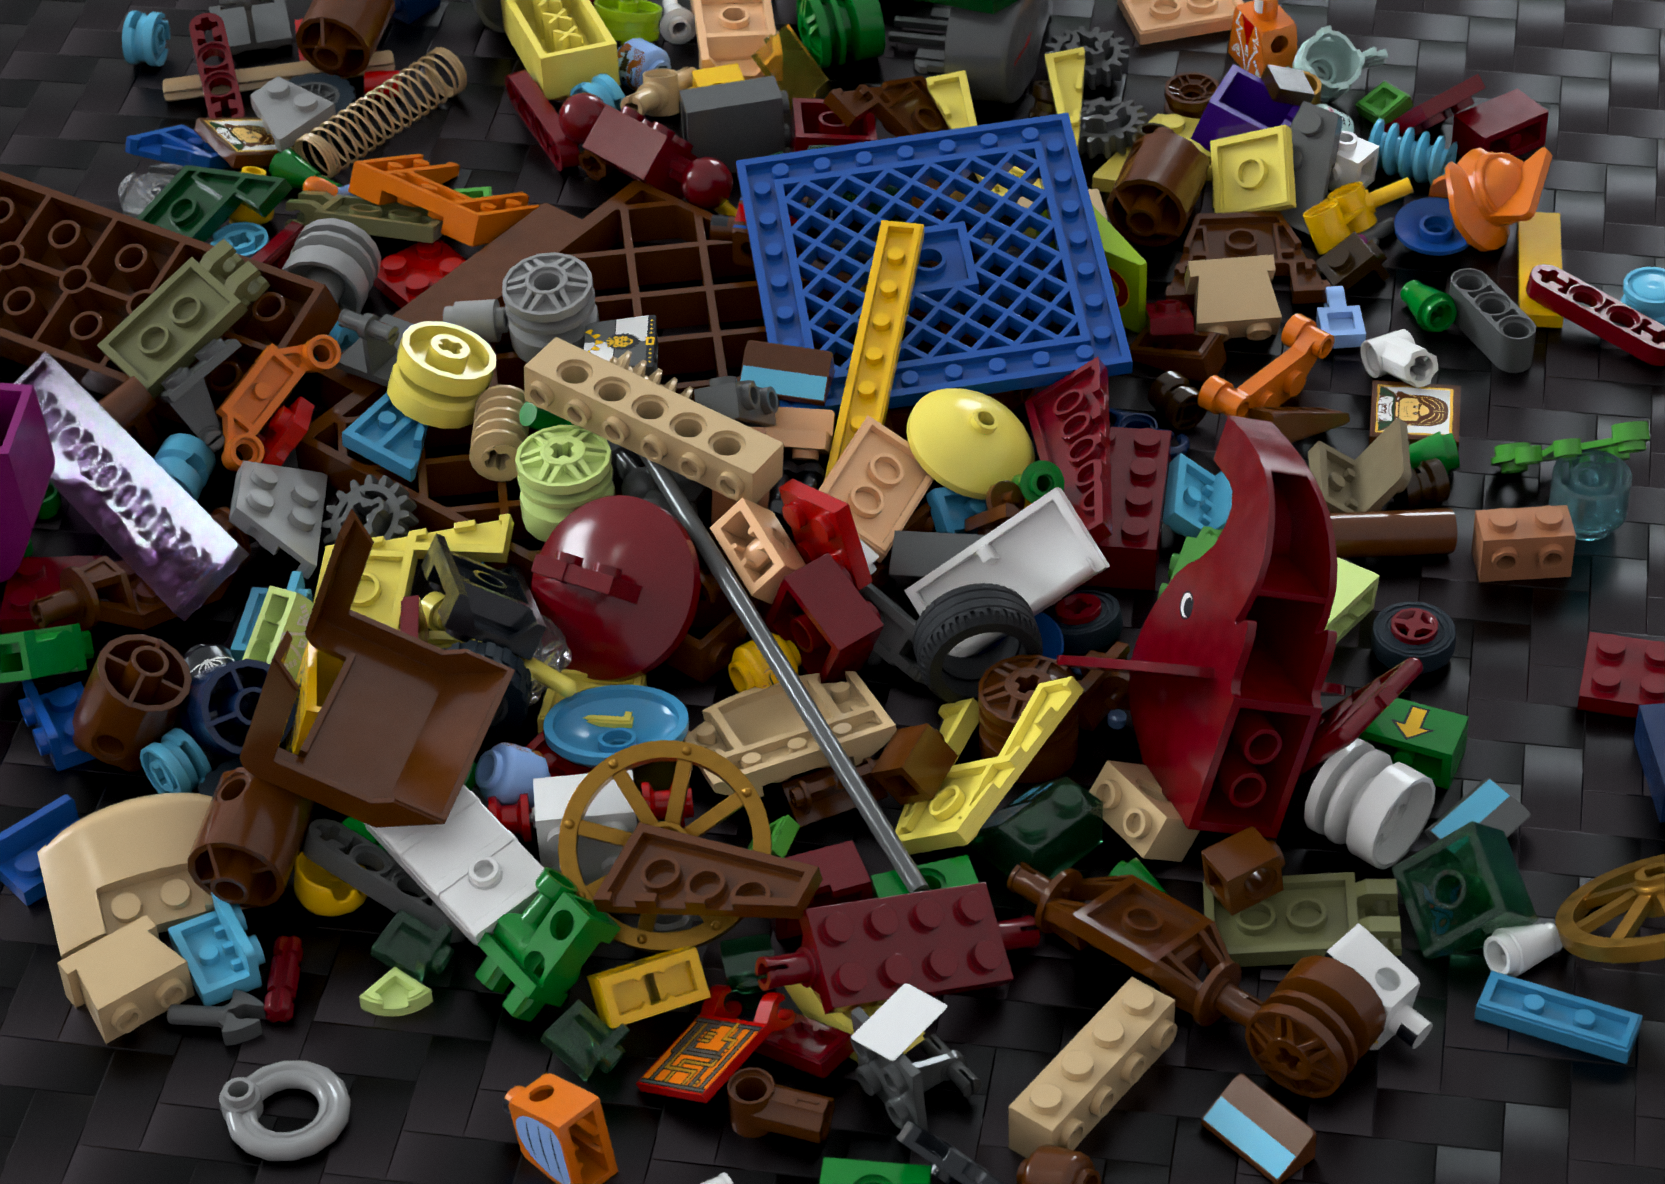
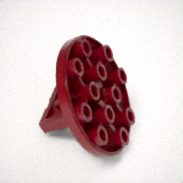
M616 495L599 498L584 504L570 513L551 533L540 554L536 553L531 572H534L531 593L547 627L541 638L544 647L564 668L588 674L587 678L607 682H622L640 677L658 667L671 656L687 635L697 610L701 590L697 553L685 528L664 508L632 496Z

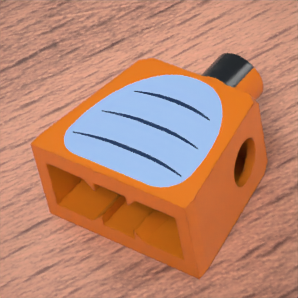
M552 1073L542 1075L526 1088L524 1086H515L505 1095L502 1105L503 1110L512 1117L521 1152L528 1161L556 1184H603L619 1172L598 1096Z

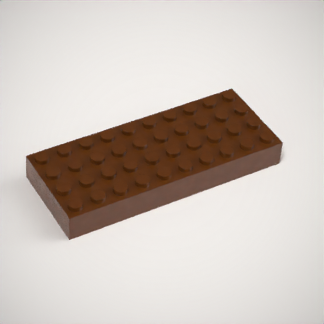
M0 171V356L107 396L128 380L129 377L97 345L185 262L193 257L200 263L203 255L214 246ZM239 255L245 263L247 261L251 262L261 272V276L268 281L270 287L256 301L250 302L251 304L246 307L248 311L219 337L223 341L237 339L242 346L204 377L215 413L268 345L273 343L280 349L304 345L317 335H329L338 321L341 310L325 284ZM196 359L188 368L193 367L199 360ZM294 388L290 391L287 397L283 400L280 406L276 409L273 415L269 418L266 424L259 431L260 434H263L269 428V423L272 417L278 411L279 408L284 406ZM158 396L154 399L158 406L153 410L155 414L186 425L169 403H163ZM216 413L223 432L222 417Z

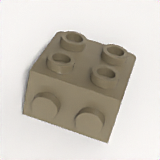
M1399 418L1395 419L1355 460L1321 441H1318L1308 451L1309 469L1324 496L1329 513L1381 511L1382 507L1396 493H1401L1406 489L1412 477L1406 422Z

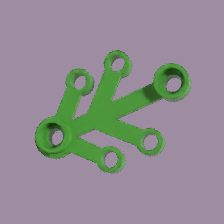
M1647 421L1614 424L1611 426L1612 438L1581 443L1580 438L1561 439L1553 441V444L1542 450L1540 445L1530 446L1528 442L1498 445L1494 447L1495 457L1491 458V466H1501L1502 474L1526 472L1528 471V465L1546 461L1563 460L1564 469L1591 466L1590 454L1602 453L1603 462L1629 460L1630 453L1646 450V442L1650 441L1649 425Z

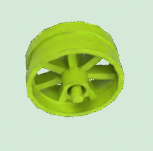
M646 0L594 1L593 6L614 40L621 41L620 46L633 38H642L648 42L659 39V21L662 18L663 8L658 4Z

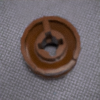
M1185 72L1172 76L1166 82L1164 88V97L1166 99L1164 114H1178L1182 117L1201 119L1208 102L1219 86L1218 81L1212 76L1200 72Z

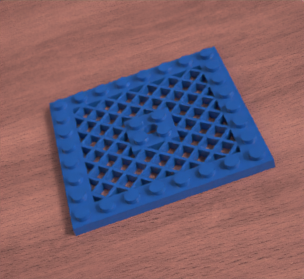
M1068 113L736 160L768 343L814 349L813 341L823 345L820 350L830 351L833 355L838 353L848 358L841 367L834 364L835 374L825 406L778 400L779 407L832 410L835 413V417H838L854 347L853 344L847 341L854 333H857L865 293L860 291V289L866 282L868 283L876 242L872 241V238L879 233L881 220L890 221L895 215L906 219L907 223L924 224L925 235L904 329L910 334L901 344L888 409L916 405L925 395L945 388L968 389L987 395L1052 385L1097 356L1106 366L1108 377L1133 372V361ZM1014 166L1026 171L1021 178L1008 172ZM972 172L984 177L979 184L966 178ZM931 178L942 183L937 190L925 184ZM1038 178L1040 180L1041 188L1033 185ZM889 184L900 189L895 196L883 190ZM997 184L1008 189L1003 196L991 190ZM847 190L858 195L852 203L841 197ZM955 190L966 195L961 202L949 196ZM913 196L924 201L919 208L907 202ZM1021 196L1033 201L1028 209L1016 203ZM805 197L816 201L810 209L799 204ZM871 202L882 207L876 215L865 210ZM979 202L991 207L985 215L974 210ZM829 209L840 213L834 221L823 216ZM937 209L949 214L943 221L932 216ZM1045 209H1047L1049 219L1041 216ZM1004 214L1016 220L1011 227L998 222ZM789 215L798 219L792 227ZM853 221L865 226L859 233L847 228ZM965 222L974 226L968 233ZM811 227L822 232L816 240L805 234ZM1028 227L1041 232L1036 239L1023 233ZM986 233L998 238L993 246L981 240ZM835 239L847 244L840 252L829 247ZM1053 240L1057 250L1048 246ZM1011 245L1024 251L1018 258L1006 253ZM795 246L804 250L798 258ZM860 251L871 257L865 264L853 259ZM972 253L981 257L976 264H974ZM817 258L829 263L822 271L811 266ZM1038 258L1049 265L1042 271L1030 264ZM931 260L936 261L939 265L925 268L919 264ZM994 264L1006 270L1000 277L988 272ZM841 270L853 275L847 283L835 278ZM1061 270L1063 273L1064 281L1056 278V276L1061 272ZM801 277L810 281V283L804 289L802 286ZM1018 277H1021L1031 282V284L1024 290L1014 285L1013 282ZM979 284L988 288L983 296L979 295ZM823 289L835 294L829 302L816 296ZM1044 289L1057 295L1051 303L1038 297ZM1001 295L1014 301L1008 309L995 303ZM848 301L860 307L853 315L841 310ZM958 302L970 307L965 315L952 310V308ZM1069 302L1072 313L1063 309ZM915 308L928 314L921 322L909 316ZM1026 308L1039 314L1033 322L1020 316ZM807 309L817 313L810 321ZM983 315L996 320L990 328L977 321ZM829 321L842 326L835 334L823 329ZM940 321L953 327L946 335L934 329ZM1051 321L1065 327L1059 335L1045 329ZM1009 327L1021 333L1016 341L1002 334ZM965 334L978 340L972 347L959 342ZM922 340L935 346L928 354L916 348Z

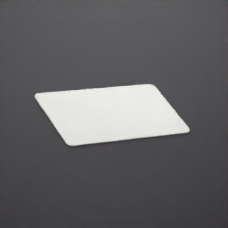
M903 984L851 1038L888 1060L895 1061L947 1009V1005L910 984Z

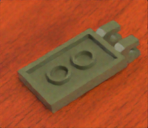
M303 190L298 194V199L288 200L285 207L286 211H300L297 213V220L289 219L285 222V227L291 221L303 224L305 227L317 219L336 218L351 222L366 231L368 235L434 243L444 235L441 234L442 220L428 216V210L409 207L398 202L378 206L356 196L341 194L333 196L324 191Z
M224 238L203 255L200 263L193 257L185 262L97 345L129 378L135 376L148 390L153 399L165 389L161 384L164 379L179 367L190 366L197 359L195 354L213 339L217 340L248 311L246 307L251 304L250 302L256 301L270 287L268 281L261 276V272L251 262L247 261L245 263L236 254L237 251Z
M1355 872L1282 876L1283 891L1233 916L1206 887L1205 880H1203L1204 916L1215 922L1231 960L1240 964V967L1296 964L1304 957L1314 955L1325 957L1326 951L1358 923L1366 928L1394 956H1402L1396 879H1364L1355 883Z

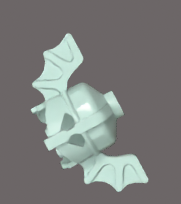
M1330 25L1321 27L1316 32V35L1302 43L1294 57L1292 66L1293 69L1307 71L1319 77L1318 79L1321 81L1322 86L1321 101L1328 103L1335 101L1339 96L1346 93L1352 83L1360 76L1362 69L1384 64V59L1388 58L1386 49L1377 51L1376 47L1361 53V50L1356 49L1347 36L1338 31H1333Z

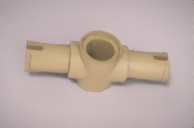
M683 67L678 71L672 69L645 71L642 73L643 84L638 87L635 93L621 100L620 108L622 109L625 105L643 116L646 114L648 116L663 117L678 114L680 112L679 90L693 87L692 71L697 69Z

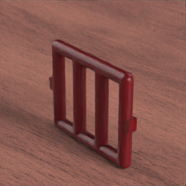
M1410 657L1322 712L1299 776L1352 744L1422 672V662L1416 657Z

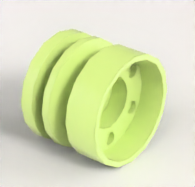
M557 425L535 432L528 436L518 447L515 464L518 472L517 480L521 490L519 497L522 520L526 530L535 538L546 542L559 523L577 508L599 498L616 496L615 486L612 481L614 474L611 464L612 452L607 439L580 426Z

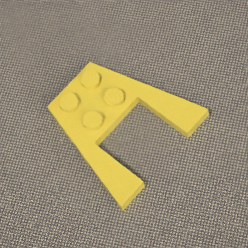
M1084 47L1044 54L1056 113L1069 114L1078 151L1085 72ZM965 70L926 78L928 91L949 129L977 126ZM1014 166L1008 173L1021 178L1026 171ZM975 173L977 179L981 182L984 177ZM1038 178L1033 185L1041 188L1040 180ZM997 184L991 191L1003 196L1008 189Z
M511 514L499 515V520L480 524H476L475 519L454 523V528L430 533H428L426 528L412 530L408 532L407 537L385 540L384 536L373 537L374 544L351 610L400 631L401 601H403V597L411 595L418 559L425 558L435 534L437 533L445 537L451 552L479 562L507 563L514 526ZM334 545L325 547L314 603ZM429 631L428 643L441 649L444 647L447 649L457 642L466 643L453 638L446 631Z
M1073 676L1038 684L998 757L955 765L979 722V705L974 698L941 705L938 714L944 720L939 732L958 757L933 800L904 805L895 832L909 855L965 846L978 835L980 828L1083 693L1084 688Z

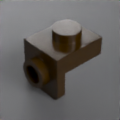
M1355 231L1315 262L1333 286H1343L1344 292L1373 270L1383 282L1390 277L1382 266L1387 257L1373 240L1365 244Z

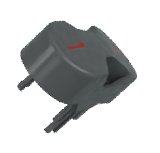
M1018 0L995 14L951 6L950 9L933 7L930 19L895 16L894 27L944 31L947 33L946 36L890 31L888 40L889 42L945 47V51L918 48L914 62L915 70L922 74H927L928 72L948 74L965 70L972 101L1012 104L1022 96L1036 73L1043 34L1046 25L1052 22L1053 0Z

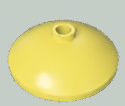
M959 388L936 390L922 397L909 415L906 433L909 447L915 459L934 480L960 495L986 500L987 491L992 485L1000 481H1012L1015 475L1022 474L1028 465L1035 462L1032 441L1020 420L1002 403L983 393Z

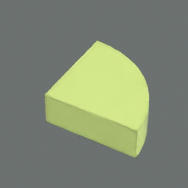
M393 967L359 996L361 1009L380 1016L411 1014L433 1002L431 989L397 967Z

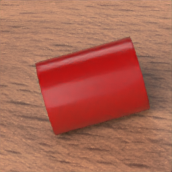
M401 70L365 71V94L373 91L374 88L382 85V83L391 79L395 74H400ZM393 83L392 88L400 93L398 84ZM384 89L383 94L391 98L389 90ZM392 92L394 98H400L398 95ZM375 95L374 99L381 98L380 95Z

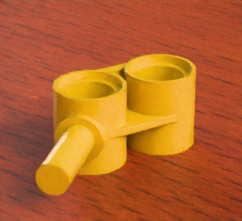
M1406 177L1370 193L1367 189L1365 190L1362 182L1348 183L1336 188L1322 202L1306 210L1303 213V218L1317 253L1326 254L1354 231L1360 233L1377 223L1375 208L1414 193L1409 178Z

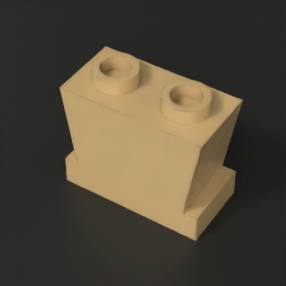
M1274 255L1188 261L1184 281L1186 294H1195L1194 331L1220 333L1223 342L1229 338L1247 337L1249 340L1258 341L1267 339L1271 335H1276L1282 315L1272 288L1275 274Z
M147 915L57 962L66 997L75 1008L86 1004L106 1044L167 1011L171 1004H181L195 995L187 961L159 940L157 927Z

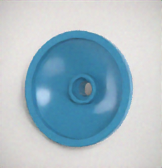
M608 685L575 693L573 696L566 697L555 704L549 710L543 722L544 738L551 750L573 764L592 769L609 756L636 744L659 740L683 741L689 729L688 711L678 698L665 691L640 685ZM625 711L632 712V717H634L632 728L599 727L583 719V717L588 715L624 717Z

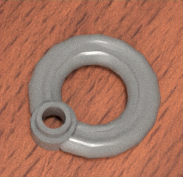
M281 1061L261 1067L246 1078L236 1077L229 1080L224 1085L219 1096L222 1116L226 1120L232 1140L246 1153L267 1161H295L317 1154L334 1142L348 1123L351 1099L344 1081L329 1068L310 1061ZM285 1089H303L311 1092L318 1099L320 1106L317 1116L302 1129L292 1132H274L266 1129L259 1123L258 1118L262 1115L264 1109V1099L275 1092Z

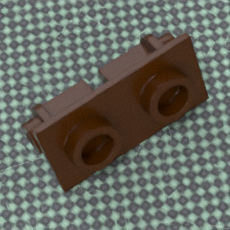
M866 757L862 763L855 766L856 770L876 801L888 798L886 789L870 774L878 759L873 760L872 757ZM831 766L781 783L780 785L794 819L800 825V828L857 808Z

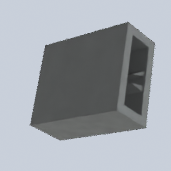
M774 75L679 90L683 139L694 146L691 153L696 157L716 158L722 161L731 173L737 172L736 160L786 153L785 148L790 147V129L788 123L784 124V115L790 113L789 99L786 90H779Z

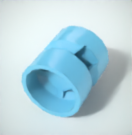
M183 433L170 435L163 441L154 462L149 466L141 481V496L151 508L161 514L173 517L187 515L194 508L203 487L207 484L216 465L215 454L211 448L206 446L204 441L195 436Z

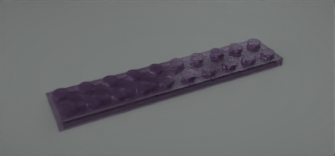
M45 351L14 384L34 385L56 459V465L50 482L162 601L185 622L195 610L205 603L206 599L222 582L237 570L238 566L250 554Z

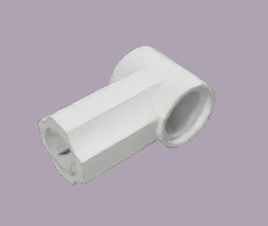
M1406 329L1366 340L1361 344L1362 363L1372 378L1389 374L1419 388L1429 385L1433 375L1439 370L1437 356L1427 352L1425 348L1416 345L1412 335Z

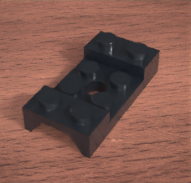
M436 533L421 567L426 580L429 581L428 585L434 590L445 594L438 613L444 628H446V632L462 642H469V640L475 639L483 643H487V641L496 643V646L506 647L511 650L513 655L531 661L547 627L520 566L509 563L497 570L451 552L445 537Z

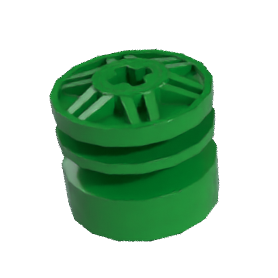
M797 0L800 38L808 60L815 70H826L831 64L835 67L842 66L846 61L847 52L855 62L879 58L884 54L886 45L885 27L879 0Z

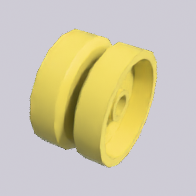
M424 321L411 325L402 335L397 353V362L393 365L388 381L387 395L399 411L421 424L441 429H459L471 425L474 421L476 400L491 383L496 367V355L490 344L484 339L461 326L439 321Z

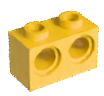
M683 946L587 976L601 1025L612 1029L711 997L696 947Z

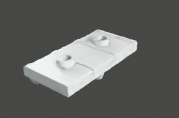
M1056 487L904 591L919 616H921V613L932 601L952 589L976 583L999 584L1021 595L1029 604L1035 616L1047 607L1060 601L1062 597L1098 573L1109 568L1110 565L1063 490ZM992 632L969 637L957 644L947 655L954 657L976 656L1001 638L1006 637L1007 634Z
M464 784L445 824L380 828L365 824L366 829L475 946H478V942L485 932L493 935V931L498 923L497 919L505 914H522L539 894L535 881L544 867L523 847L518 838L510 830H507L481 803L477 795Z

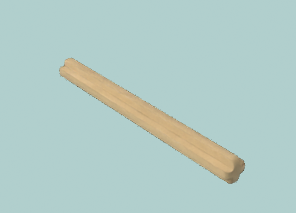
M392 51L374 52L367 68L356 76L341 77V79L364 77L365 71L395 70ZM308 61L235 70L240 93L256 91L278 76L288 81L292 77L303 76L308 73H325L315 68ZM199 75L163 80V93L168 102L204 97ZM219 85L214 87L211 92L216 95H223L228 93L231 87Z

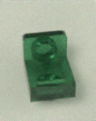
M400 909L372 945L371 956L391 968L397 967L418 982L424 984L432 972L439 975L449 963L454 953V948L450 947L453 928L443 923L440 929L435 931Z
M759 934L723 940L720 943V951L726 985L731 987V992L738 991L740 994H752L764 991L760 988L758 980L768 978V974L756 976L755 964L759 957L775 956L770 936L768 934Z
M578 999L544 1032L540 1040L586 1082L599 1068L607 1074L622 1059L627 1051L621 1045L630 1029L622 1023L613 1031Z

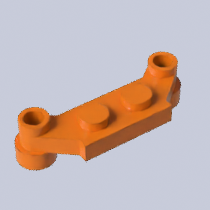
M1296 313L1287 321L1281 335L1282 343L1290 347L1287 351L1238 388H1234L1232 383L1217 375L1211 376L1200 389L1198 405L1215 415L1222 413L1226 416L1249 418L1250 408L1279 407L1289 398L1301 392L1304 388L1306 377L1317 358L1323 359L1328 356L1334 346L1335 338L1333 335L1318 328L1314 320Z
M321 334L313 337L304 345L279 349L271 343L264 349L216 411L222 417L225 442L221 460L226 469L236 472L244 460L257 463L262 462L264 446L256 435L304 374L325 372L339 362L341 348L333 337ZM313 353L318 356L319 361L314 358ZM236 450L241 453L243 460L237 457Z

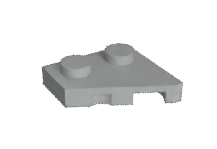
M279 76L250 94L254 112L258 118L262 119L264 129L267 134L271 133L275 141V147L281 153L285 149L292 147L295 141L305 133H310L313 128L319 127L322 122L328 121L331 116L336 115L333 102Z

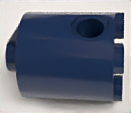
M252 659L234 661L207 668L192 678L190 691L179 713L182 730L194 739L206 757L223 760L240 758L270 664L267 662ZM295 701L281 742L284 741L293 726L296 712Z

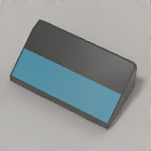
M1489 777L1480 782L1424 832L1448 871L1452 873L1476 866L1530 818L1531 814L1525 806Z

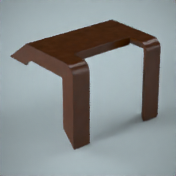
M351 508L338 533L305 630L306 638L314 648L344 661V664L299 754L296 755L279 748L299 690L298 684L284 666L293 639L287 630L271 661L240 754V761L250 774L375 828L445 824L515 669L468 649H441L351 610L374 544L373 539Z

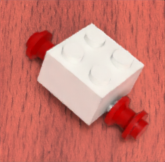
M631 769V770H628L627 772H628L629 776L631 777V779L633 780V771H632V769ZM587 774L534 778V807H532V812L530 811L528 793L520 794L517 804L501 805L496 796L488 797V807L486 808L507 830H510L513 834H520L525 843L533 842V822V827L536 828L541 865L544 868L550 867L561 873L558 854L561 821L572 794ZM614 779L594 798L583 819L584 821L633 833L638 825L636 814ZM641 782L642 796L657 820H665L672 784L669 790L654 791L649 782ZM688 788L680 825L682 828H685L684 818L694 817L691 788ZM579 836L578 860L581 875L586 886L608 874L623 847Z

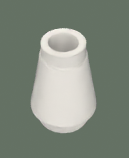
M1549 922L1545 924L1498 928L1493 932L1492 936L1485 940L1483 949L1486 963L1492 971L1517 977L1554 953L1559 952L1563 945L1556 925Z

